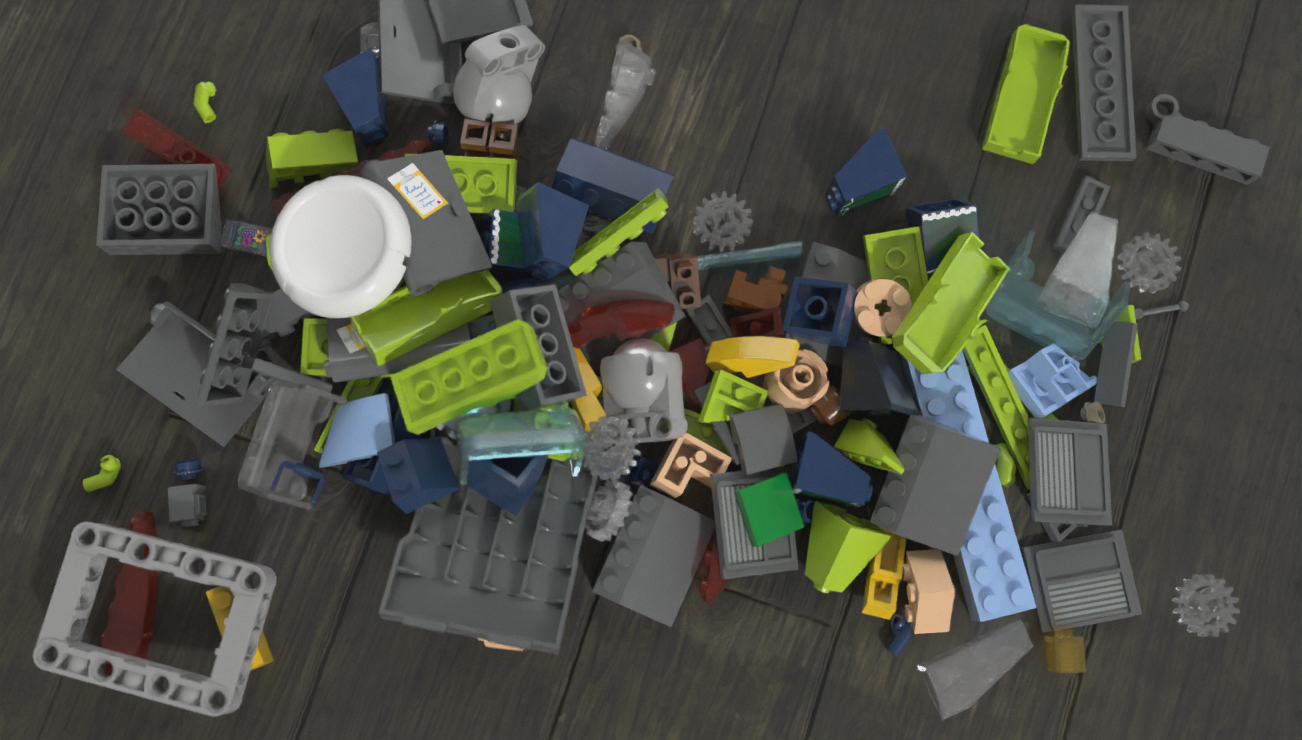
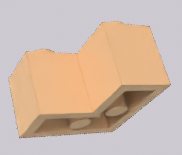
M685 433L683 437L673 439L650 486L673 499L683 493L690 477L712 488L710 474L725 473L732 458L692 435Z
M941 550L906 551L902 580L908 583L907 596L909 605H905L906 621L911 622L914 634L949 632L955 589Z

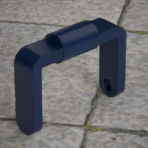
M283 461L279 465L270 490H275L284 467L288 468L296 474L319 480L310 501V505L314 506L325 479L324 475L313 471V467L300 462L295 464Z

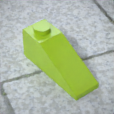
M865 418L862 421L849 419L834 448L854 462L903 474L904 467L887 438L876 430L878 426Z

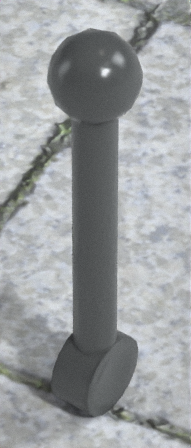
M1180 301L1177 305L1148 310L1137 308L1134 310L1135 318L1139 320L1146 315L1174 310L1186 311L1189 308V304L1186 301Z

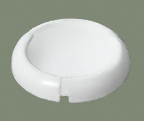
M350 175L327 177L321 181H315L298 191L279 213L270 239L271 266L281 289L295 304L304 310L328 318L355 316L381 303L391 294L402 279L407 268L402 265L404 257H410L411 253L410 226L399 202L380 185L370 180Z

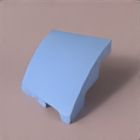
M1055 343L1040 350L1026 362L1008 371L1018 396L1035 419L1044 418L1096 385L1098 379L1095 375L1089 377L1079 369L1080 363L1074 358L1069 357Z
M384 393L358 399L337 407L319 462L320 468L370 458L371 456L378 455V451L395 444L388 394Z

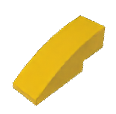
M764 336L719 340L712 342L705 364L714 373L720 369L730 374L741 371L749 378L794 366L800 343L792 339Z
M574 340L572 345L587 396L573 400L571 404L576 419L585 435L604 425L606 413L597 400L601 397L602 385Z
M881 528L890 535V538L869 563L861 613L890 620L896 611L898 585L902 580L906 538Z

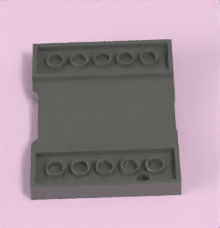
M513 408L510 409V415H512V416H513ZM569 420L570 458L565 461L547 458L532 496L516 517L467 486L468 454L478 441H461L448 436L446 433L447 425L442 430H439L437 427L432 428L429 439H441L443 441L460 490L416 509L410 533L399 541L379 610L381 618L442 633L450 632L484 639L491 643L559 655L578 568V556L606 443L603 435V426L584 435L578 421Z

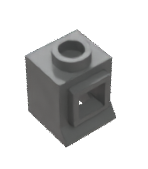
M191 484L168 487L170 522L180 523L181 528L199 526L198 521L204 520V516L207 515L206 495H203L206 486Z

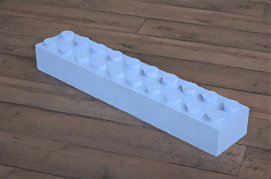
M896 350L919 415L989 443L963 351L959 353L944 372L922 374ZM996 465L993 467L958 556L953 554L971 621L977 622L1036 608Z

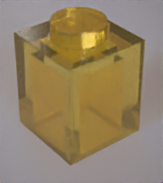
M1054 630L1055 636H1045L1048 671L1054 673L1086 672L1083 636L1073 635L1072 630Z

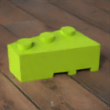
M333 129L328 133L305 131L300 135L276 133L271 137H267L265 158L270 188L279 187V181L294 179L295 183L304 182V176L320 174L321 178L355 172L358 160L352 131H344L343 129Z

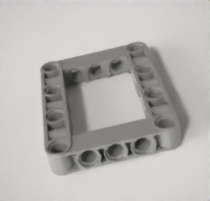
M92 522L80 523L71 533L64 561L33 652L34 663L37 667L46 671L209 716H220L234 712L242 702L243 693L276 585V574L271 568L264 565L119 527ZM92 532L95 533V540L93 541V543H91L90 540ZM148 545L150 548V553L148 557L145 558L144 549ZM108 557L118 558L119 562L150 570L175 573L174 576L206 585L228 587L230 591H233V595H235L229 617L224 620L226 627L220 647L216 648L215 651L217 657L211 677L81 642ZM203 559L205 562V568L203 572L200 573L198 569V564L200 560ZM258 573L261 577V583L256 588L253 585V577ZM55 648L58 652L56 660L53 655ZM109 663H111L113 666V672L111 675L108 673ZM165 677L169 682L167 691H165L162 685ZM220 692L225 696L223 707L218 702Z

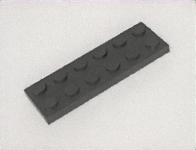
M1075 5L1071 11L1079 161H1133L1136 158L1128 6Z

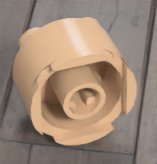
M876 279L866 282L856 290L858 293L854 303L853 320L866 333L876 336L893 335L912 307L910 295L904 287L892 280ZM883 300L886 311H882L878 315L879 310L875 309V304H880Z
M806 349L798 350L795 365L766 373L762 388L768 391L767 396L773 404H782L785 412L793 414L805 410L824 396L829 387V380L827 381L826 374L828 370L824 361L816 353Z

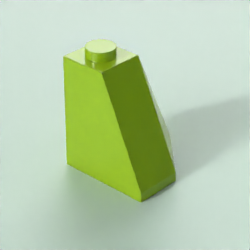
M816 501L813 508L805 575L814 582L813 586L821 592H843L888 542L890 535L877 525L870 523L869 520L865 518L859 519L854 515L846 513L847 510L837 505Z

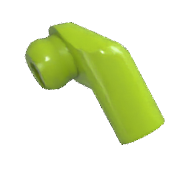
M200 82L195 88L193 105L204 123H210L216 119V115L208 103L209 97L214 96L216 88L211 82Z
M999 443L995 445L1001 448L997 457L996 469L1001 485L1009 487L1014 484L1016 479V465L1007 445Z
M106 455L101 459L100 466L102 469L100 473L83 480V486L87 492H92L114 483L121 469L120 461L113 455Z

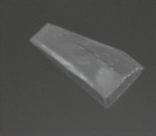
M620 39L611 71V86L613 90H609L606 93L604 105L606 115L601 116L594 146L605 150L608 149L644 96L647 85L652 86L656 71L652 69V58L625 40Z
M1093 212L1089 214L1050 274L1038 298L1043 310L1097 329L1109 304L1110 280L1112 279L1113 254L1115 253L1118 220Z
M1019 619L917 665L941 720H944L969 709L1034 646L1022 620Z

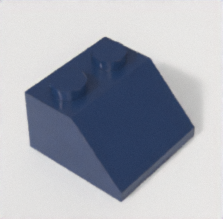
M795 276L782 331L816 343L846 347L854 315L855 298L858 292L849 283Z
M404 439L377 452L393 502L406 514L460 490L441 439Z

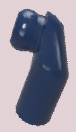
M894 613L890 618V626L894 638L886 650L898 658L910 641L912 632L905 615Z

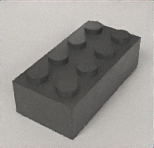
M556 284L512 290L490 300L497 328L517 319L528 323L534 328L547 365L546 375L543 380L516 394L521 413L565 404L587 396Z

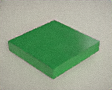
M780 473L735 491L752 547H759L804 528L787 473Z

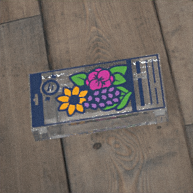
M227 219L220 246L267 256L266 236L272 234L273 228Z

